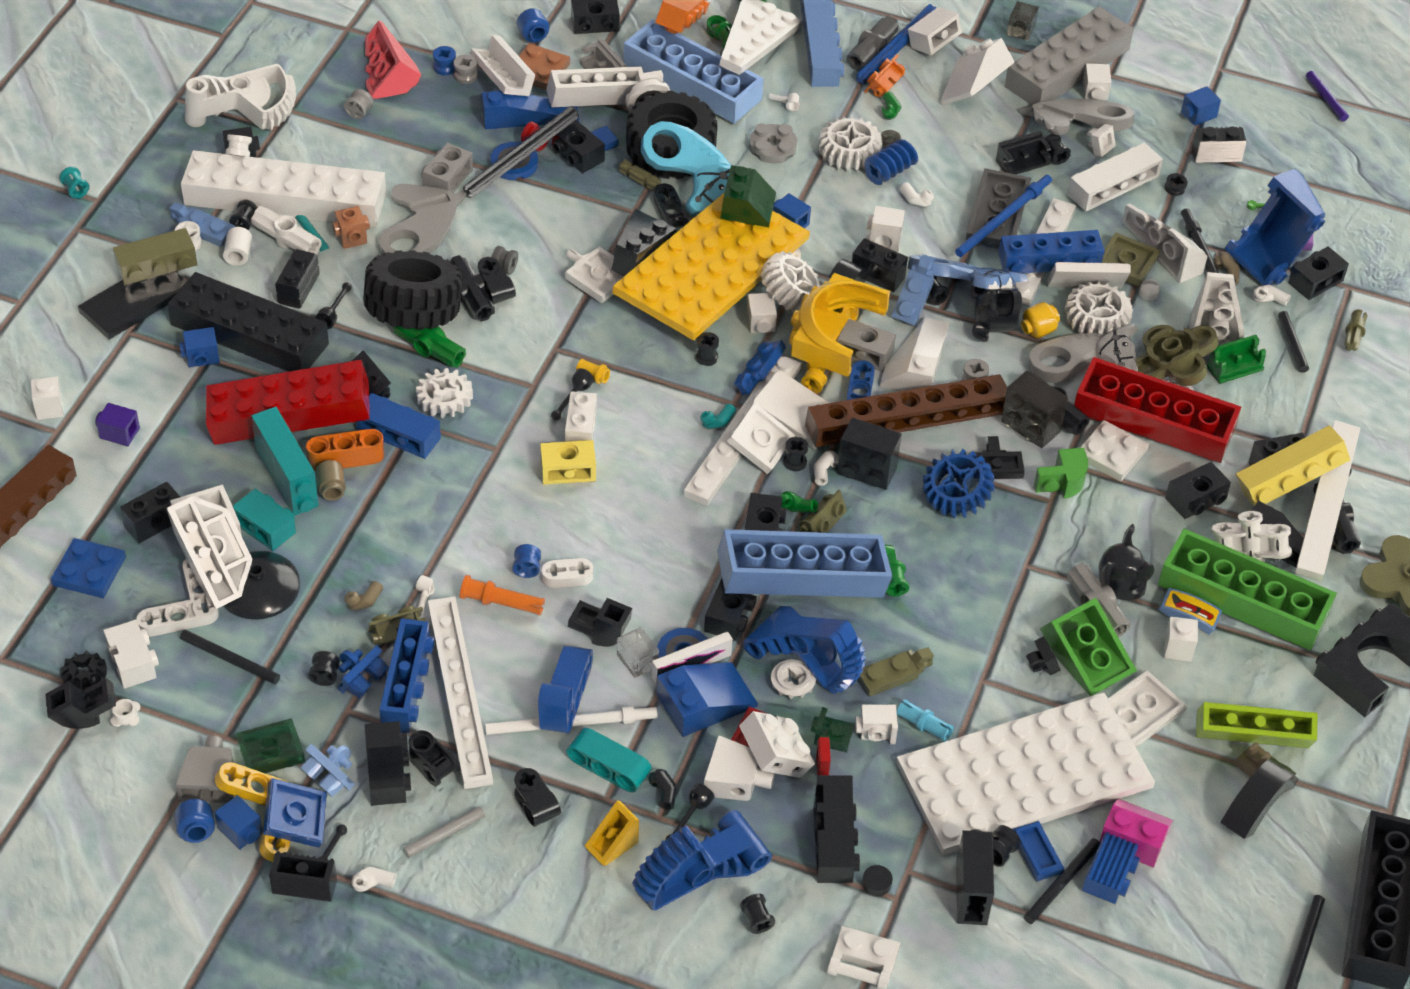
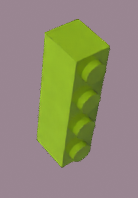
M1203 702L1197 709L1196 738L1246 743L1257 742L1258 744L1309 749L1317 741L1318 713Z

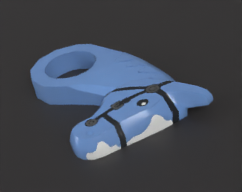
M922 255L909 256L907 268L911 270L913 264L918 266ZM932 257L935 260L930 271L935 272L934 276L973 281L972 285L985 289L1015 287L1016 282L1028 281L1027 275L1023 273L995 268H980L962 262Z

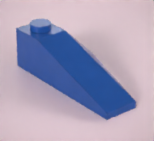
M502 91L482 92L480 94L485 130L523 127L529 122L546 125L568 108L551 107L549 98L535 95L504 94Z

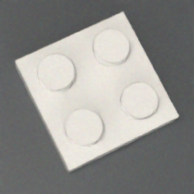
M754 403L748 409L727 442L768 474L784 453L786 441L791 437H795V434L758 404Z
M1103 420L1080 448H1085L1090 466L1122 482L1146 453L1149 444Z

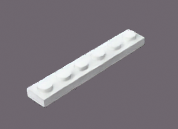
M1053 198L1036 234L1066 232L1075 213L1076 205ZM1046 272L1024 273L1027 275L1028 281L1016 282L1015 287H1011L1021 292L1022 305L1030 307Z

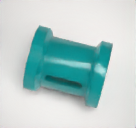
M74 166L67 167L60 173L59 180L64 186H67L68 193L72 198L79 199L88 193L90 189L89 183L81 178V172L78 168Z

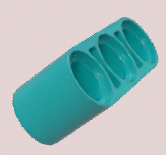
M586 727L579 732L566 749L567 756L574 763L621 789L632 793L636 792L652 770L651 764L643 756Z

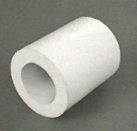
M233 227L228 230L223 258L227 263L240 266L248 261L252 235L247 229Z

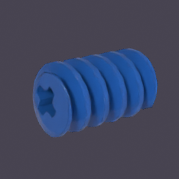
M903 139L896 140L865 160L866 175L874 184L882 185V182L889 181L897 173H902L904 169H909L911 165L917 164L918 155L915 148L908 141Z

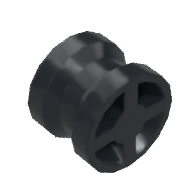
M328 651L314 653L312 657L313 666L309 669L308 678L320 686L333 685L337 679L336 671L340 666L339 657Z

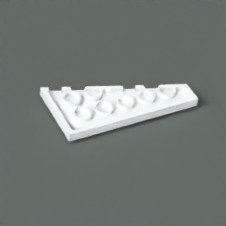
M742 0L719 66L738 75L742 74L801 29L803 20L797 18L793 13L784 12L776 8L772 3H765L761 0Z

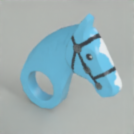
M664 121L649 127L641 139V153L646 163L657 170L683 172L693 176L694 188L692 195L685 204V208L695 218L725 192L731 164L712 143L688 127ZM659 134L671 136L677 142L678 154L670 159L658 156L652 148L653 137Z

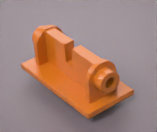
M898 54L891 61L888 58L879 67L880 73L875 71L867 80L870 85L864 91L865 93L871 89L874 91L875 96L883 97L904 76L905 67L895 61L899 56Z

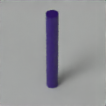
M1309 71L1306 74V78L1339 119L1346 121L1349 118L1348 113L1314 71Z

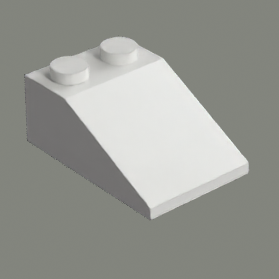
M989 38L981 42L979 46L974 43L964 49L965 53L957 59L940 100L942 105L973 96L1014 63L1002 38L994 41Z

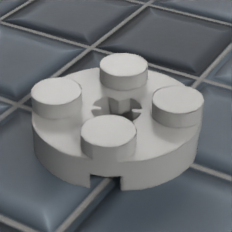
M760 123L755 126V130L750 136V151L753 155L755 152L760 156V160L763 162L782 163L787 161V157L791 154L792 157L795 155L797 137L792 132V127L788 124L766 125Z

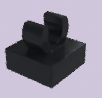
M1043 636L1035 640L1038 651H1033L1026 655L1033 672H1039L1045 666L1050 675L1061 671L1045 637Z

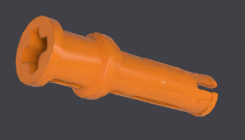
M465 575L460 589V599L472 598L482 601L484 605H490L492 602L540 616L544 609L542 605H545V598L496 587L493 581L488 580L486 583L471 579L470 575Z

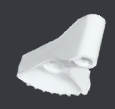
M273 64L226 78L202 75L189 79L186 83L185 122L192 127H200L205 124L207 116L213 115L217 117L221 112L226 113L228 110L236 109L260 129L272 131L274 126L279 127L281 122H285L295 105L296 86L293 76L286 75L279 64ZM277 83L282 90L283 97L276 105L264 110L262 107L268 103L271 96L269 85Z

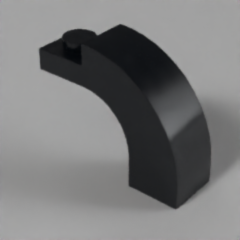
M1273 757L1268 759L1243 786L1220 823L1243 839L1254 835L1275 801L1283 793L1295 787L1299 780L1295 776L1296 772Z

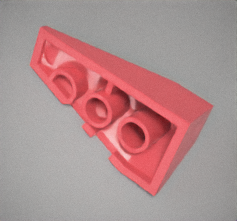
M379 20L365 37V56L369 58V64L366 65V72L369 73L366 87L374 99L408 93L412 87L417 85L421 77L417 65L384 23Z

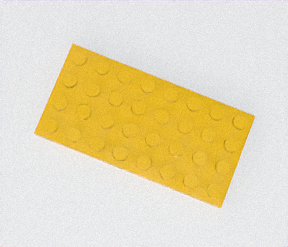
M723 193L613 285L612 293L694 341L763 280L760 276L762 273L761 268L772 255L781 251L786 253L795 252L809 239L810 231L772 211L769 228L720 219Z

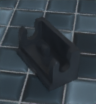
M1038 131L998 143L996 161L1004 172L1017 175L1050 165V158L1045 151H1051V148L1042 136V132Z

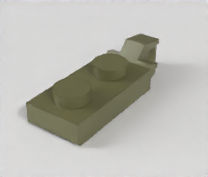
M929 647L917 650L915 653L912 650L905 651L865 666L858 680L868 696L871 697L918 679V675L924 672V668L933 664L934 655Z

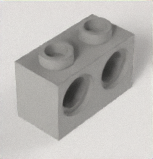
M447 143L441 150L437 151L434 159L424 166L421 172L423 186L442 188L454 193L473 171L472 152Z

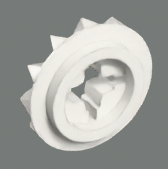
M800 660L782 661L774 667L771 673L772 688L777 689L780 696L785 694L790 699L794 696H800L803 699L806 693H812L813 687L816 684V678L803 661ZM789 674L794 680L798 679V685L792 681L788 682Z

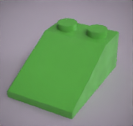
M1097 598L1088 601L1040 628L1054 655L1090 697L1137 671Z

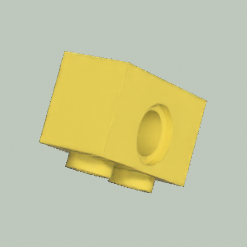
M593 440L540 443L543 485L596 481V459Z

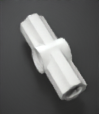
M260 206L255 210L251 218L252 225L276 238V243L279 247L299 249L318 254L321 247V239L297 226L296 219L292 216H280L269 208Z

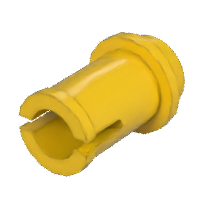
M580 359L576 366V371L579 368L589 371L597 384H605L610 377V369L604 364L597 365L585 359Z

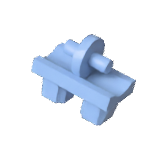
M311 743L306 749L310 756L300 768L313 780L326 769L329 773L319 785L332 797L344 786L350 791L355 783L339 768L343 766L345 769H349L352 766V762L349 760L351 750L345 745L337 749L331 745L327 749V752L330 754L328 759Z

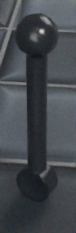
M340 824L336 827V834L321 856L322 859L329 857L340 837L347 833L345 825Z

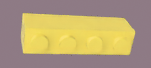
M1329 425L1236 473L1243 494L1255 506L1258 500L1267 504L1350 461V457L1344 440Z

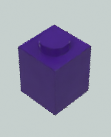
M107 403L103 411L97 414L95 420L100 439L127 447L140 429L136 410L112 403Z

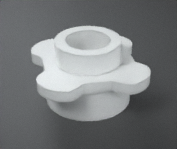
M121 699L116 702L115 707L111 708L113 712V717L110 719L112 726H136L139 723L137 712L140 710V704L138 702Z

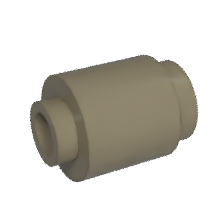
M326 460L319 464L316 468V475L320 494L326 500L340 499L346 489L342 465L333 460Z

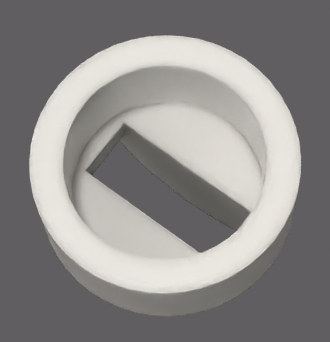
M1153 279L1144 280L1140 285L1139 296L1147 301L1157 299L1160 291L1157 281Z

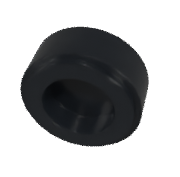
M870 866L863 874V888L873 896L885 895L892 887L893 876L889 869L884 866Z

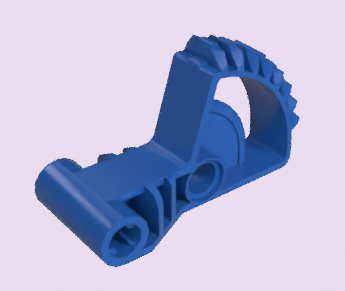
M779 606L743 641L744 649L755 659H761L768 651L772 655H779L781 653L784 655L790 653L798 655L820 685L833 694L842 692L849 686L851 687L860 677L865 667L864 661L866 657L863 654L865 649L861 646L863 641L857 637L849 621L803 617L791 606ZM837 653L840 658L841 668L835 661Z
M734 810L723 816L718 823L719 830L714 827L710 832V838L706 835L702 842L698 841L688 826L680 827L677 832L670 834L668 839L661 841L662 844L658 848H654L653 853L645 858L646 862L640 865V870L636 872V878L632 884L639 897L643 898L653 911H656L714 879L749 876L764 868L771 861L772 853L738 810Z

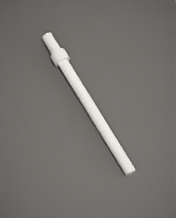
M631 706L622 707L620 711L579 714L575 716L572 727L615 722L634 724L635 720L657 718V708L634 709ZM539 718L485 724L486 735L541 730Z

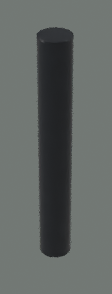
M1282 311L1278 314L1299 371L1302 373L1307 372L1309 365L1288 312Z

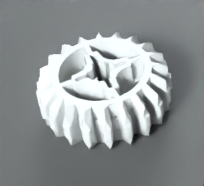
M843 116L841 120L834 118L833 122H827L826 126L822 127L820 137L818 138L820 155L823 156V161H828L830 166L837 165L838 170L846 168L847 172L849 169L858 171L859 167L865 169V160L882 149L881 133L877 131V127L871 126V121L863 122L862 118L857 120L853 116L851 119Z
M781 251L772 255L761 268L762 273L760 276L763 279L762 284L767 287L766 292L772 295V299L778 301V305H783L787 311L791 309L793 313L795 310H800L805 294H810L814 286L820 287L823 284L818 279L819 275L812 270L813 267H809L806 261H802L798 255L794 257L791 252Z
M1088 281L1086 285L1079 284L1077 289H1072V292L1066 299L1064 312L1067 323L1071 324L1072 330H1078L1079 333L1098 332V334H1109L1131 323L1133 309L1130 298L1126 297L1125 291L1119 292L1118 286L1112 288L1109 286V282L1106 285H1102L1099 281L1096 284Z

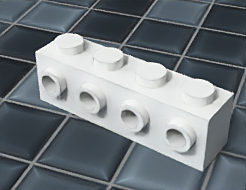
M642 67L551 70L546 91L551 107L625 104L627 93L630 94L632 87L638 83V74L643 73Z
M1144 142L1081 173L1073 175L1070 179L1067 195L1086 212L1159 177L1163 159Z

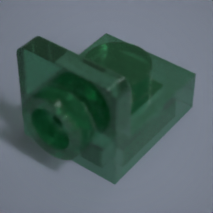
M822 707L820 716H814L811 732L815 733L814 745H817L819 737H829L830 749L847 753L854 731V723L827 717L828 708Z

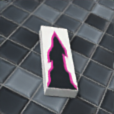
M729 632L653 660L652 679L657 685V675L680 666L711 664L731 656L733 639Z

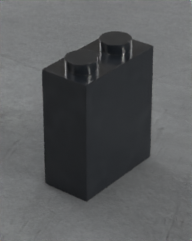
M979 829L962 830L956 860L957 924H988L994 897L992 832Z

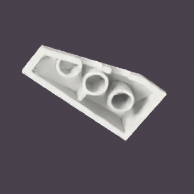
M1129 203L1125 206L1122 223L1141 243L1160 250L1157 260L1179 283L1203 274L1207 255L1191 239Z
M1207 272L1192 310L1189 329L1202 325L1214 328L1219 341L1218 346L1244 338V326L1234 276L1232 274Z
M925 317L885 365L880 387L904 391L933 386L950 322Z

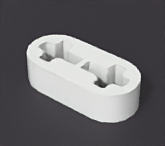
M587 559L552 560L545 563L542 567V582L550 588L584 586L593 580V564ZM578 570H583L584 574H579ZM551 572H556L557 576H552Z

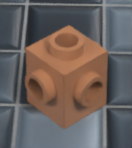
M359 206L335 211L336 222H332L335 237H339L343 249L367 244L366 230L370 229L367 215H362Z

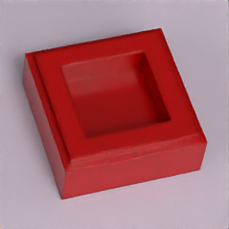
M819 737L817 742V775H829L831 763L829 737Z

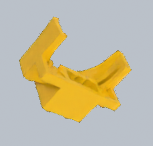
M836 273L832 275L829 282L825 281L820 287L814 286L810 294H805L800 310H795L791 318V325H793V330L789 337L791 356L806 361L807 369L817 368L824 373L828 369L848 377L852 370L851 359L853 350L838 343L837 339L848 319L857 320L859 308L885 316L888 311L890 291Z

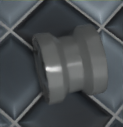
M498 245L491 257L499 261L506 274L511 275L517 266L518 251H507L504 247Z

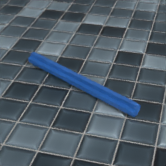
M928 4L856 74V81L862 85L866 84L870 76L875 71H879V67L887 58L891 60L910 41L908 29L937 7Z

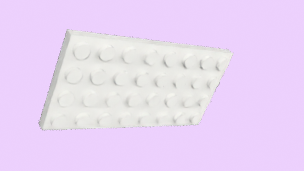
M1105 693L898 756L896 764L942 856L959 850L962 830L979 829L993 833L999 825H1005L1014 829L1037 821L1042 824L1117 800L1118 798L1151 789L1155 784V780Z

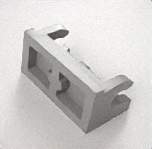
M602 38L582 49L584 53L592 51L590 55L580 59V65L584 69L626 67V64Z

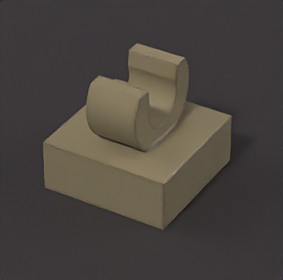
M1255 742L1236 759L1235 765L1251 778L1258 768L1272 756Z

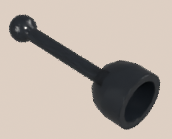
M348 282L343 283L342 291L332 306L323 307L315 316L316 319L327 323V329H331L336 323L338 317L335 309L346 292H350L352 289V285Z
M577 369L572 377L574 388L571 392L585 391L590 388L594 382L593 375L585 369ZM570 393L559 408L551 413L553 420L557 421L561 418V412L569 403Z
M699 783L695 784L689 794L691 807L672 834L677 832L680 827L683 828L696 808L704 809L711 804L715 795L708 787Z

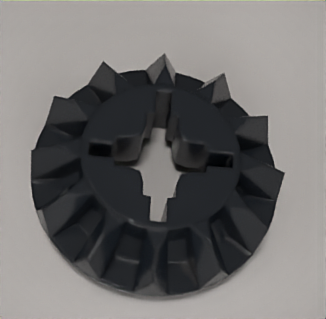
M87 650L84 654L79 655L74 652L73 657L65 659L64 666L60 668L62 681L64 683L69 681L81 690H85L102 681L107 675L105 659L100 658L98 653L90 654ZM86 666H88V672L83 670L81 673H79V667L85 668Z

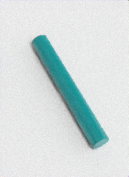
M295 216L305 231L321 239L320 252L329 249L327 243L306 216Z

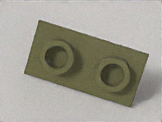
M837 490L834 495H825L818 504L817 512L815 514L810 513L800 522L799 531L828 533L847 511L841 491Z
M408 606L398 611L399 614L389 617L388 614H381L372 618V622L368 624L367 631L375 632L371 634L373 644L379 643V645L396 641V630L399 629L401 619L426 621L425 618H419L423 607L415 609L414 606Z

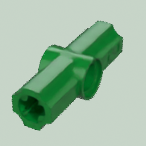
M400 326L393 327L394 333L412 343L415 350L423 357L432 355L450 367L457 368L462 364L466 356V349L448 339L439 326L433 329L425 328L424 330H417V328L403 329Z

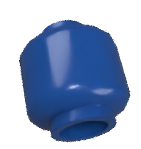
M536 8L527 9L517 18V29L526 41L537 43L548 35L550 30L549 22L540 10Z
M189 799L182 802L175 810L176 831L184 841L199 843L208 839L214 832L215 820L213 810L205 800Z

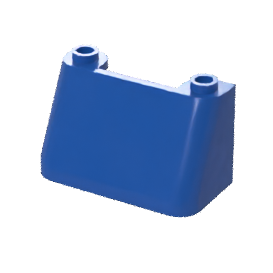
M1297 169L1273 176L1267 185L1270 188L1268 193L1271 196L1251 225L1242 229L1241 233L1243 234L1238 241L1231 239L1224 248L1263 286L1279 285L1287 277L1286 271L1313 233L1319 230L1325 223L1324 210L1306 179Z

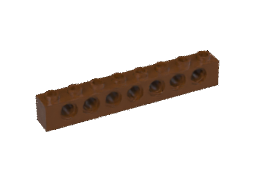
M1001 374L810 406L807 410L805 427L814 446L820 447L841 443V438L852 417L900 433L1008 414L1012 394Z

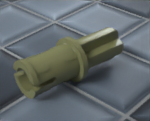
M1361 309L1352 312L1350 323L1345 328L1347 335L1344 344L1347 351L1358 350L1361 338L1366 333L1365 323L1368 315L1364 312L1361 318L1363 312Z

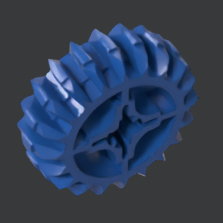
M952 449L949 456L941 453V460L933 458V466H927V475H923V492L926 494L927 502L932 504L935 511L940 509L943 516L951 512V516L954 519L958 513H961L966 518L968 511L976 515L977 506L984 509L986 506L985 501H991V492H994L995 489L993 483L995 479L994 474L991 472V466L989 463H985V459L982 456L976 457L974 451L966 455L964 449L961 450L960 454H956ZM948 474V477L939 485L941 479ZM979 482L977 487L969 493L970 489L975 486V483Z

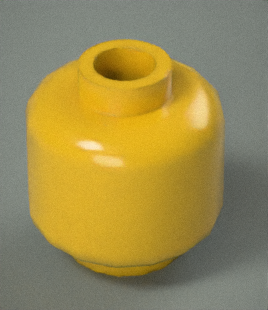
M1040 302L1023 312L1021 327L1025 334H1030L1033 338L1040 339L1057 329L1060 316L1053 305Z

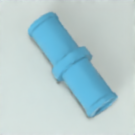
M906 699L903 700V703H900L897 709L899 717H903L917 725L918 730L922 732L926 730L944 742L951 737L954 731L953 725L935 717L934 712L928 709L924 711Z

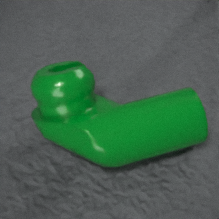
M889 91L882 97L887 105L886 108L882 107V114L884 118L890 120L896 118L902 107L894 94Z
M785 491L779 495L783 497L782 508H787L791 512L815 513L818 510V502L815 499H803L791 491Z

